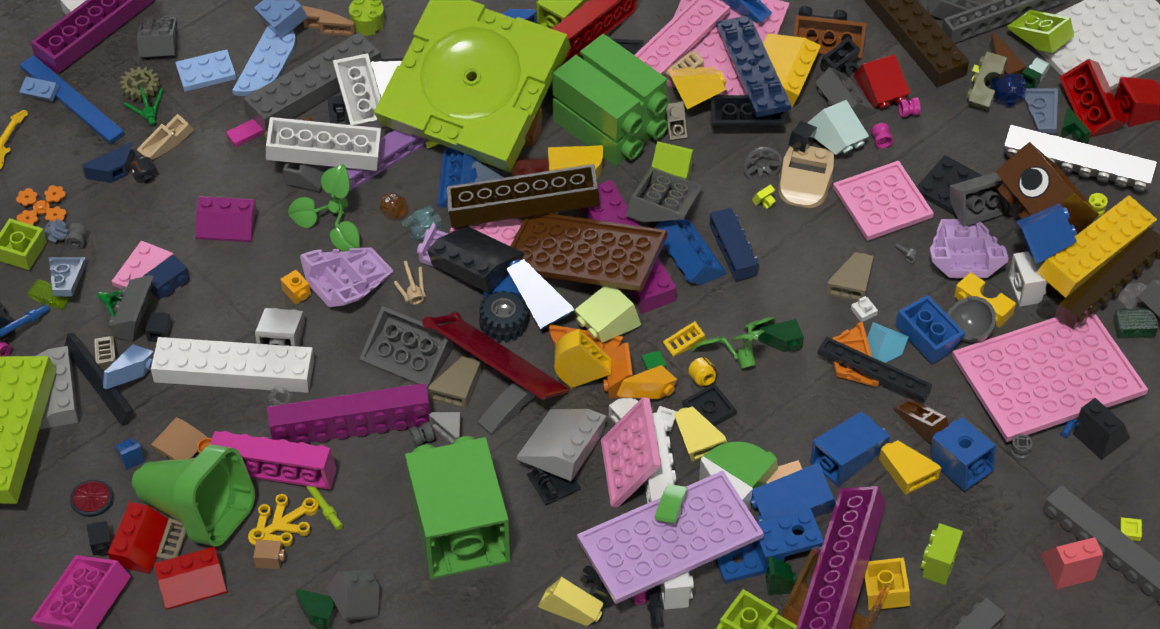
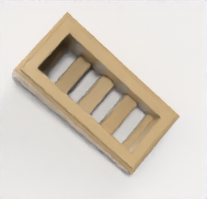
M693 50L668 70L704 67V60ZM667 71L665 75L673 82L669 71Z

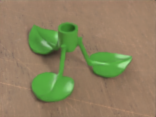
M340 164L324 172L321 178L323 190L326 193H332L331 197L334 198L330 200L328 205L315 209L313 199L301 197L291 203L288 214L297 225L309 228L317 222L316 212L329 209L332 213H339L335 222L336 228L330 232V239L339 250L349 251V248H360V235L357 227L352 222L343 221L339 224L344 214L343 210L348 207V201L345 197L350 190L347 169L344 164Z
M767 317L745 325L744 328L748 327V333L732 338V341L743 339L744 348L737 349L738 353L735 352L724 337L701 341L691 351L693 353L704 344L722 342L732 352L734 359L738 358L741 369L756 365L752 350V339L757 340L759 335L765 331H752V329L758 324H775V318Z

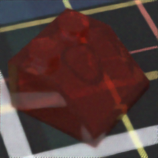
M548 157L517 158L512 169V177L549 171Z

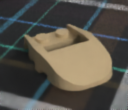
M790 146L783 159L779 174L778 193L780 198L790 205L814 208L821 205L828 195L830 186H832L834 153L828 149L809 146L804 153ZM791 161L826 168V171L823 174L792 168L789 165Z

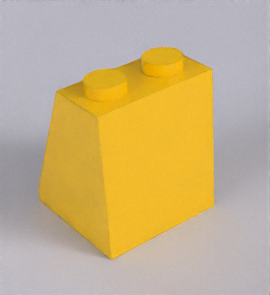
M715 67L668 70L687 109L726 90L724 84L727 82L721 70L717 71Z

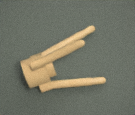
M404 261L411 285L407 288V294L397 281H394V284L403 295L406 303L410 302L411 305H417L422 303L426 297L422 267L418 268V287L414 283L408 262Z

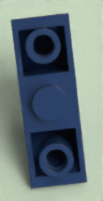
M132 142L83 164L82 168L85 178L112 183L127 176L132 159L135 158Z

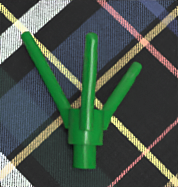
M141 87L140 91L145 108L141 111L127 102H124L123 105L140 114L148 121L150 126H155L156 110L163 93V88L160 89L154 106L151 107L148 104L144 88Z
M121 290L113 293L99 292L97 298L102 303H105L111 317H115L112 307L123 298L117 296L122 294Z

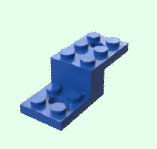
M809 508L758 521L757 524L764 533L763 538L715 560L723 582L727 584L765 574L767 558L769 556L784 562L785 556L822 547L824 540L812 510ZM795 529H799L803 532V534L795 535L792 531ZM738 556L741 557L743 561L741 563H735L732 560V558Z

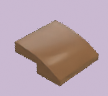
M176 417L150 446L165 459L167 457L171 460L188 459L198 452L197 445L199 441L208 437L192 425Z

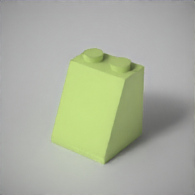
M602 287L575 309L578 324L581 327L585 326L589 334L594 339L597 337L602 343L641 325L634 304L615 287Z

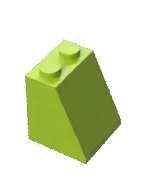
M538 0L536 2L537 24L552 29L589 0Z

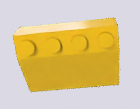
M767 34L763 45L788 96L791 107H793L821 45L802 37Z

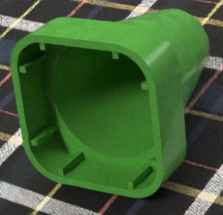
M215 444L208 445L196 458L147 462L137 469L132 477V487L141 501L182 522L188 537L193 542L215 547L222 545L247 517L255 500L254 486L240 452L235 448Z

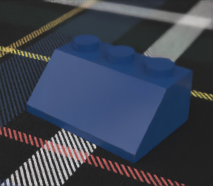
M929 295L898 311L895 326L904 335L909 336L908 339L932 364L947 356L965 336V332Z

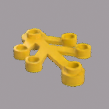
M285 494L277 495L275 498L277 506L273 522L265 527L266 521L271 515V509L267 504L260 505L258 508L259 519L257 527L248 534L250 544L255 546L256 540L281 541V544L287 547L293 543L290 533H298L301 536L308 535L310 533V526L307 522H301L298 525L289 523L303 514L308 516L315 515L319 510L317 500L311 497L306 498L302 502V506L283 517L284 509L288 505V498ZM275 531L285 532L281 536L272 534Z

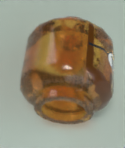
M390 192L381 199L380 210L392 219H399L407 211V201L396 193Z

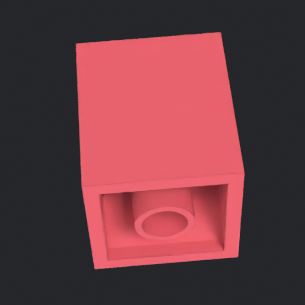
M1093 537L1041 553V557L1055 588L1060 589L1095 580L1103 553L1096 538Z

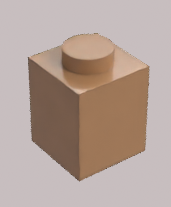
M256 540L253 556L255 568L280 569L281 562L285 561L286 551L282 549L281 541Z

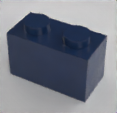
M174 255L143 275V277L153 276L151 292L159 300L170 295L172 291L184 285L190 279L188 268Z

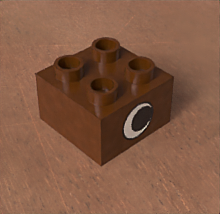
M1030 141L995 171L1004 182L998 188V191L1011 205L1015 204L1021 211L1019 216L1022 219L1060 204L1063 208H1067L1070 215L1068 222L1070 225H1074L1078 234L1100 215L1056 163Z

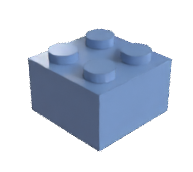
M263 0L254 7L260 19L280 39L307 18L304 9L296 0Z

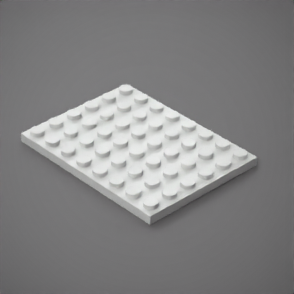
M1084 0L1055 14L1071 18L1074 37L1053 53L1037 50L1060 75L1065 74L1087 59L1098 62L1110 89L1113 90L1118 87L1120 77L1137 78L1160 66V4L1156 0Z

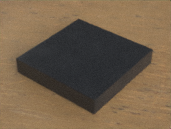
M715 383L682 401L684 408L694 407L714 427L737 414V410Z

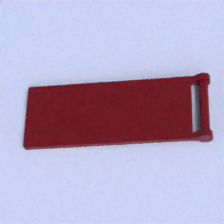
M451 312L449 315L439 317L428 316L422 321L425 328L435 329L541 399L566 394L570 390L465 322L458 312Z

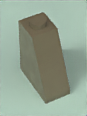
M855 252L829 279L826 295L854 301L865 297L874 256Z
M462 356L429 385V400L466 409L481 374V361Z

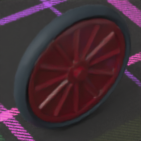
M96 479L83 481L71 492L70 504L74 511L81 515H97L110 506L113 492L111 487L104 481Z

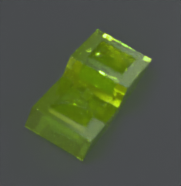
M38 279L27 293L28 296L44 305L46 302L62 311L71 296H54L52 284Z

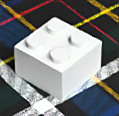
M1029 252L1013 255L1008 275L1019 306L1042 303L1043 295L1046 294L1045 288L1048 282L1037 273L1043 263L1036 264Z

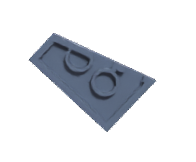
M1058 88L1022 89V95L1037 132L1057 134Z
M49 257L53 295L62 297L73 296L86 266V258Z

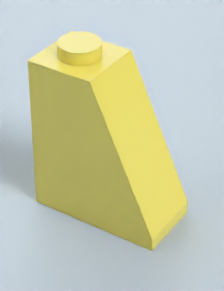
M694 407L682 408L674 413L692 462L701 459L713 448L727 443L726 437Z
M561 577L546 589L538 607L588 626L592 622H597L601 617L602 611L600 609L603 602Z

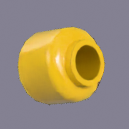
M705 357L695 359L688 368L690 377L699 386L710 385L716 379V367Z

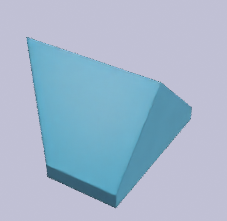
M873 322L867 337L872 357L886 363L901 356L909 336Z

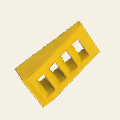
M694 321L664 340L663 344L671 355L675 357L707 339ZM686 336H688L690 339L688 342L685 339ZM681 339L684 344H683V345H680V343L678 342V340ZM671 343H675L678 348L674 349Z

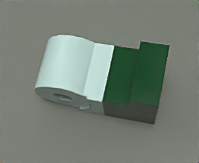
M1038 57L1035 58L1033 63L1022 72L1020 85L1028 89L1036 88L1047 74L1050 63ZM1029 78V79L1033 80V83H1032V84L1028 83V82L1026 81V79Z

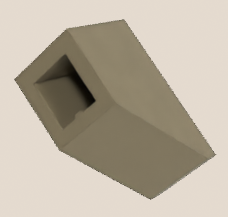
M680 100L671 101L666 108L669 140L688 138L684 103Z

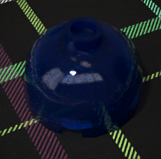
M1005 74L1002 79L998 80V77L992 79L990 88L995 90V100L1006 106L1016 105L1017 102L1024 98L1027 91L1026 78L1023 79V75Z

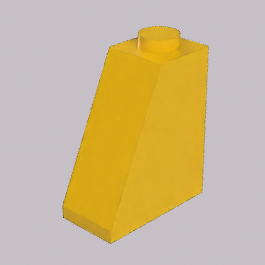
M897 440L893 443H887L881 448L879 460L905 495L939 479L940 465Z

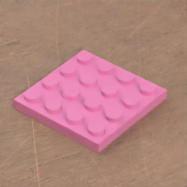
M899 161L833 183V189L867 241L933 218V211Z
M642 397L601 439L611 507H619L661 467L649 398Z

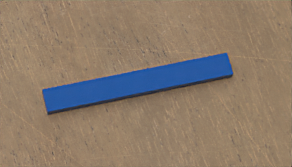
M33 55L20 64V68L31 78L57 83L59 88L55 98L110 145L124 135V131L37 57Z

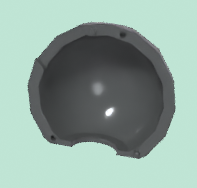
M967 296V298L959 300L950 307L947 313L965 332V336L961 341L969 343L984 341L992 334L996 325V312L993 306L986 299L977 296Z

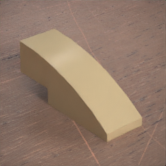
M177 114L166 126L161 124L137 150L142 155L153 160L181 143L194 129Z

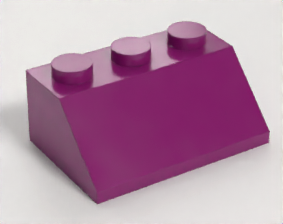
M199 196L196 208L195 238L200 240L252 242L257 215L255 199Z

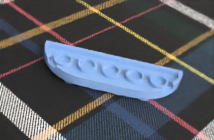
M267 26L233 88V95L248 96L281 77L295 50L296 40L293 29L280 39Z

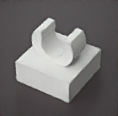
M866 296L858 299V302L851 305V310L860 322L866 321L878 313L876 307Z

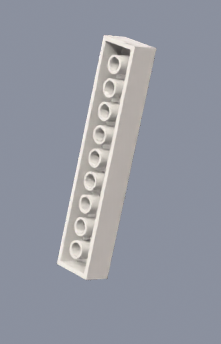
M662 412L652 413L661 467L644 482L647 503L661 498L667 484L675 485L674 482H676L675 470H672L673 456L672 453H669L670 438L666 435L668 431L667 420H663ZM689 571L660 584L664 610L689 607V599H693L692 588L694 587L693 577L689 575Z

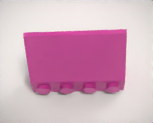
M75 555L30 621L45 629H96L131 576L116 560Z

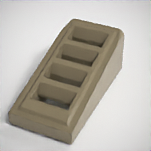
M114 336L94 339L95 359L102 371H105L117 360Z
M169 518L156 555L157 558L167 560L180 555L188 536L182 522ZM173 529L181 530V533L173 532ZM170 536L179 537V539H170ZM167 543L176 544V548L167 546ZM164 550L173 551L174 554H165Z

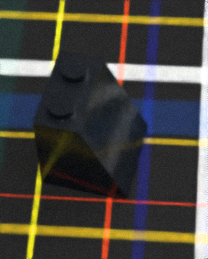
M1094 398L1081 407L1073 435L1099 459H1104L1130 439L1125 424L1098 399Z

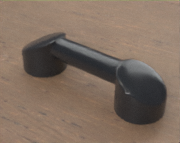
M802 6L799 8L798 13L801 16L847 20V12L844 10H836L832 17L812 14L813 10L811 7Z

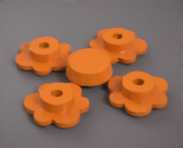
M49 186L48 190L44 192L46 201H37L36 197L38 195L31 188L20 191L18 193L19 196L16 197L17 203H22L23 206L34 204L33 210H24L22 214L17 215V221L34 225V222L38 221L37 215L47 214L45 219L54 222L56 218L63 221L64 216H66L65 209H60L59 206L54 207V209L50 208L48 203L53 201L59 202L60 199L66 196L61 186Z

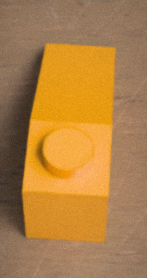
M660 365L624 379L617 395L628 398L645 397L660 399L674 392L677 378Z

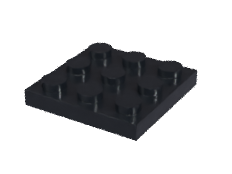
M944 155L918 184L917 189L924 199L957 217L950 203V185L983 175Z

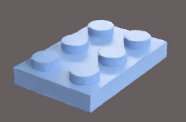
M227 49L175 62L184 92L236 79Z

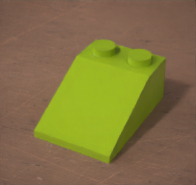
M1035 10L1027 11L1008 25L1010 31L1037 50L1047 53L1055 52L1074 37L1070 17Z

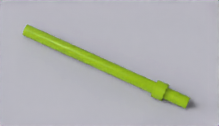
M306 486L323 510L322 514L324 517L330 520L336 530L342 529L343 524L336 516L337 512L334 508L328 505L316 487Z

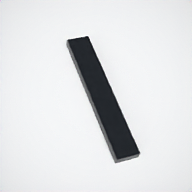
M69 333L64 346H68L72 360L121 426L128 425L132 409L115 387L103 388L104 372L74 333Z
M827 336L818 349V355L919 401L924 402L932 388V384Z

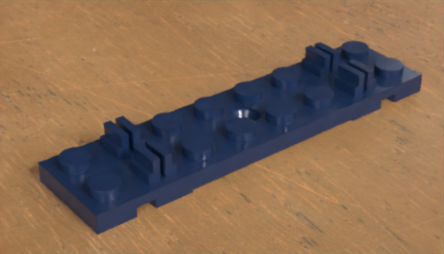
M750 15L717 21L716 28L722 37V42L746 92L747 98L752 104L755 116L761 117L791 110L788 96Z

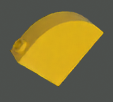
M603 145L548 147L549 171L594 164L597 179L599 178L603 169Z
M578 329L564 335L555 346L554 369L561 380L573 388L611 375V358Z

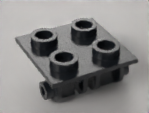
M532 466V472L527 473L528 478L545 505L581 489L575 477L569 481Z

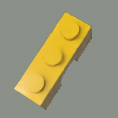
M970 272L956 285L954 297L958 301L967 298V296H977L986 299L996 312V326L1000 328L1014 314L1016 303L1002 293L995 298L984 297L982 294L986 282Z

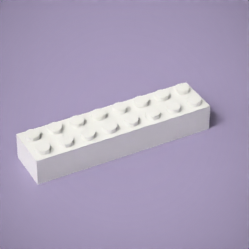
M1010 125L1004 154L1011 158L1030 141L1056 163L1063 172L1071 173L1074 171L1078 172L1080 176L1087 178L1094 176L1099 181H1113L1115 185L1121 187L1129 185L1134 190L1141 192L1149 189L1156 166L1155 161Z
M158 337L151 372L154 382L309 393L314 355L312 347Z

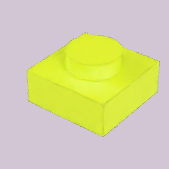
M1121 517L1120 531L1133 541H1141L1142 520Z

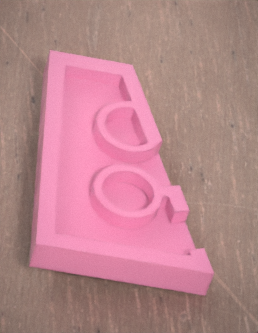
M140 241L112 280V285L119 289H123L124 286L127 287L129 280L143 277L144 274L174 255V253Z

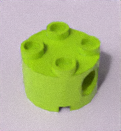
M353 0L351 2L349 17L354 22L355 33L360 32L363 36H372L376 34V31L379 30L380 32L383 29L385 20L381 0Z

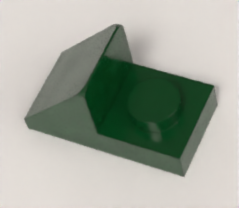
M1068 108L1060 137L1064 138L1072 134L1076 141L1088 144L1091 131Z

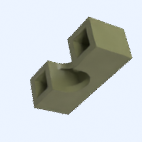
M986 51L985 57L981 56L979 61L981 68L979 73H975L973 78L974 87L969 89L966 98L969 99V106L990 111L995 98V90L987 88L985 81L991 77L1002 79L1007 65V57Z

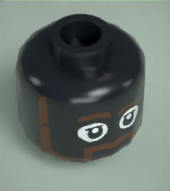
M139 155L132 159L130 170L134 179L137 182H151L157 173L152 159L145 155Z

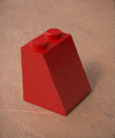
M895 54L864 63L853 75L860 89L874 108L880 107V109H884L893 102L898 104L899 100L906 99L910 94Z
M1120 77L1115 100L1128 127L1160 120V86L1158 82L1152 79Z

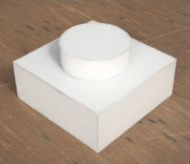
M659 406L657 413L662 412L663 420H667L668 431H671L676 422L674 413L677 411Z

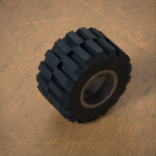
M502 290V292H494L493 295L488 294L487 298L482 300V304L479 307L481 331L493 340L497 339V342H501V340L509 342L510 339L514 341L517 339V336L521 337L527 326V305H525V300L521 299V296L518 294L514 295V292L511 291L507 293Z

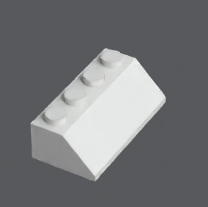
M368 53L333 60L350 125L374 128L385 127L379 123L374 114L381 97Z

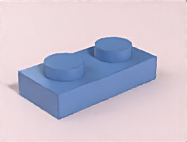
M25 77L19 93L23 96L53 102L59 85L55 82Z

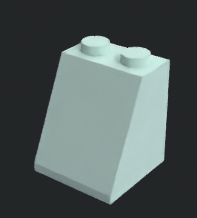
M847 100L823 109L808 122L817 127L815 139L835 155L841 152L846 154L853 147L855 149L865 144L864 140L869 137Z

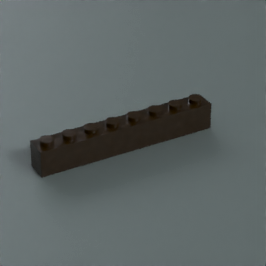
M1148 228L1063 300L1058 306L1055 317L1073 330L1079 324L1083 325L1090 315L1096 314L1101 305L1105 306L1113 295L1119 294L1124 285L1128 286L1135 276L1141 275L1146 266L1150 267L1157 257L1160 258V235L1151 228Z

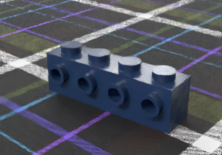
M732 208L710 213L709 225L734 280L738 281L756 276L759 261L757 256L754 257L752 253L751 243L746 240L744 228H741L739 225L738 215L734 214Z

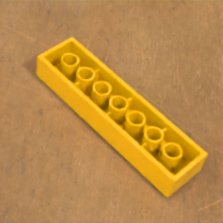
M1128 195L1075 236L1077 242L1047 258L1037 273L1066 298L1148 228H1152L1157 219Z

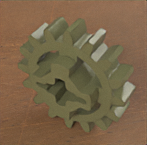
M140 66L137 67V70L131 68L130 73L125 71V76H121V81L119 82L122 94H125L126 98L131 96L133 101L136 98L139 101L142 100L141 87L144 88L148 99V95L154 96V91H158L159 86L157 73H154L152 69L148 71L147 67L142 70Z

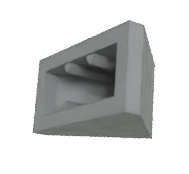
M432 412L429 414L431 427L452 444L456 439L460 438V412Z

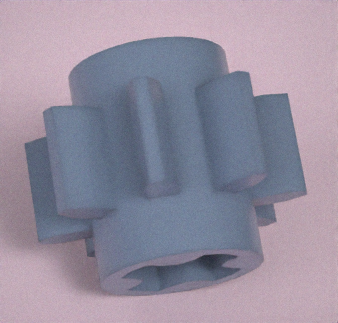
M57 218L55 222L50 220L44 229L47 239L56 243L57 239L62 241L68 232V229L65 228V222Z

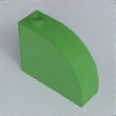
M746 442L725 443L713 448L704 456L753 489L764 485L778 469L777 458L773 453L766 452L760 447Z

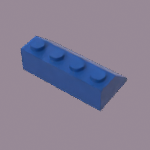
M450 147L443 149L437 201L438 207L448 208V186L475 182L477 173L476 169H472V163L478 161L476 157Z
M684 218L682 220L660 221L655 229L667 230L668 236L664 243L667 248L666 251L673 256L676 266L684 272V277L688 282L702 285L727 273L691 220Z

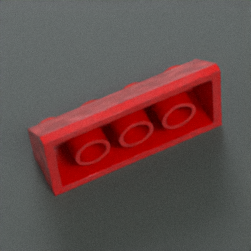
M1087 59L1059 77L1075 114L1091 131L1090 138L1111 133L1126 124L1098 62Z

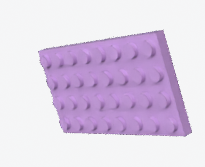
M724 471L686 486L688 487V494L681 505V514L675 524L655 520L656 511L661 500L659 498L577 534V540L615 604L763 538V531Z

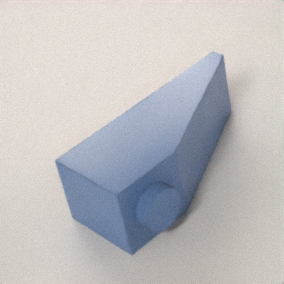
M132 344L104 371L103 388L109 389L143 377L151 370L154 351Z

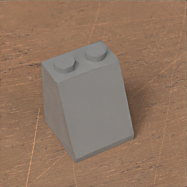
M265 308L255 332L256 343L300 347L305 324L303 311Z

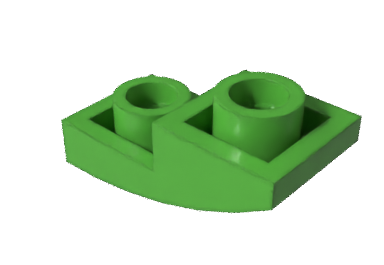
M667 484L659 502L655 520L675 524L681 514V505L688 494V487Z

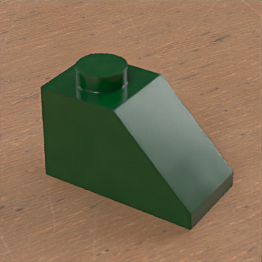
M796 319L760 327L759 329L765 331L759 335V341L782 352L796 351L803 347L804 336Z
M772 556L767 558L765 580L768 595L793 593V587L797 585L796 573H792L791 565Z
M297 589V602L309 623L318 629H331L338 610L331 596Z

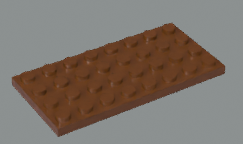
M547 213L525 217L511 247L524 252L521 260L524 259L540 276L642 291L667 239L668 233L667 230Z

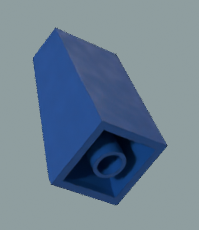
M861 411L813 440L810 463L812 465L820 463L824 475L837 487H840L880 454L881 448L889 443L890 435L884 428L879 427L870 416H866Z
M820 463L753 489V497L751 499L754 509L758 508L760 511V515L757 516L759 521L811 508L815 518L833 512L836 504Z

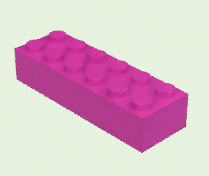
M214 431L210 445L215 444L237 449L242 456L250 478L331 489L337 470L331 449L324 445L314 446L303 442L293 443L283 439L272 440L267 437H252L247 434L238 435L227 431Z

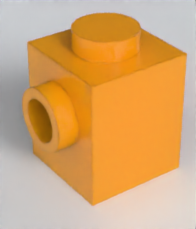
M297 270L280 279L282 291L295 305L300 301L306 300L311 295L309 283Z

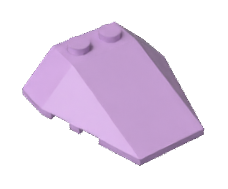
M941 219L936 237H934L933 244L930 247L932 262L949 278L961 279L970 272L979 278H988L1008 262L1006 248L997 243L995 236L991 237L989 235V230L982 222L962 226L959 219Z
M372 247L349 248V251L339 252V249H333L332 252L314 250L300 255L306 281L328 307L342 306L360 300L393 274V269Z

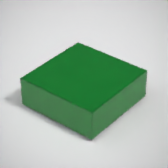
M660 350L641 356L646 371L660 365L666 369V363Z

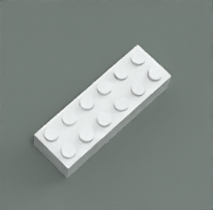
M270 117L266 142V160L334 167L344 164L346 168L377 171L381 128Z

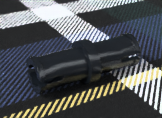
M657 585L652 587V590L651 588L647 590L649 600L647 610L650 612L651 628L659 629V624L661 628L664 627L662 614L664 604L661 602L660 586Z

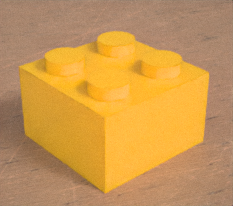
M904 558L869 561L864 576L868 611L910 606V590Z

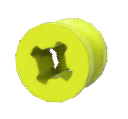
M1094 193L1089 197L1088 202L1100 214L1099 216H1102L1108 201L1103 194Z

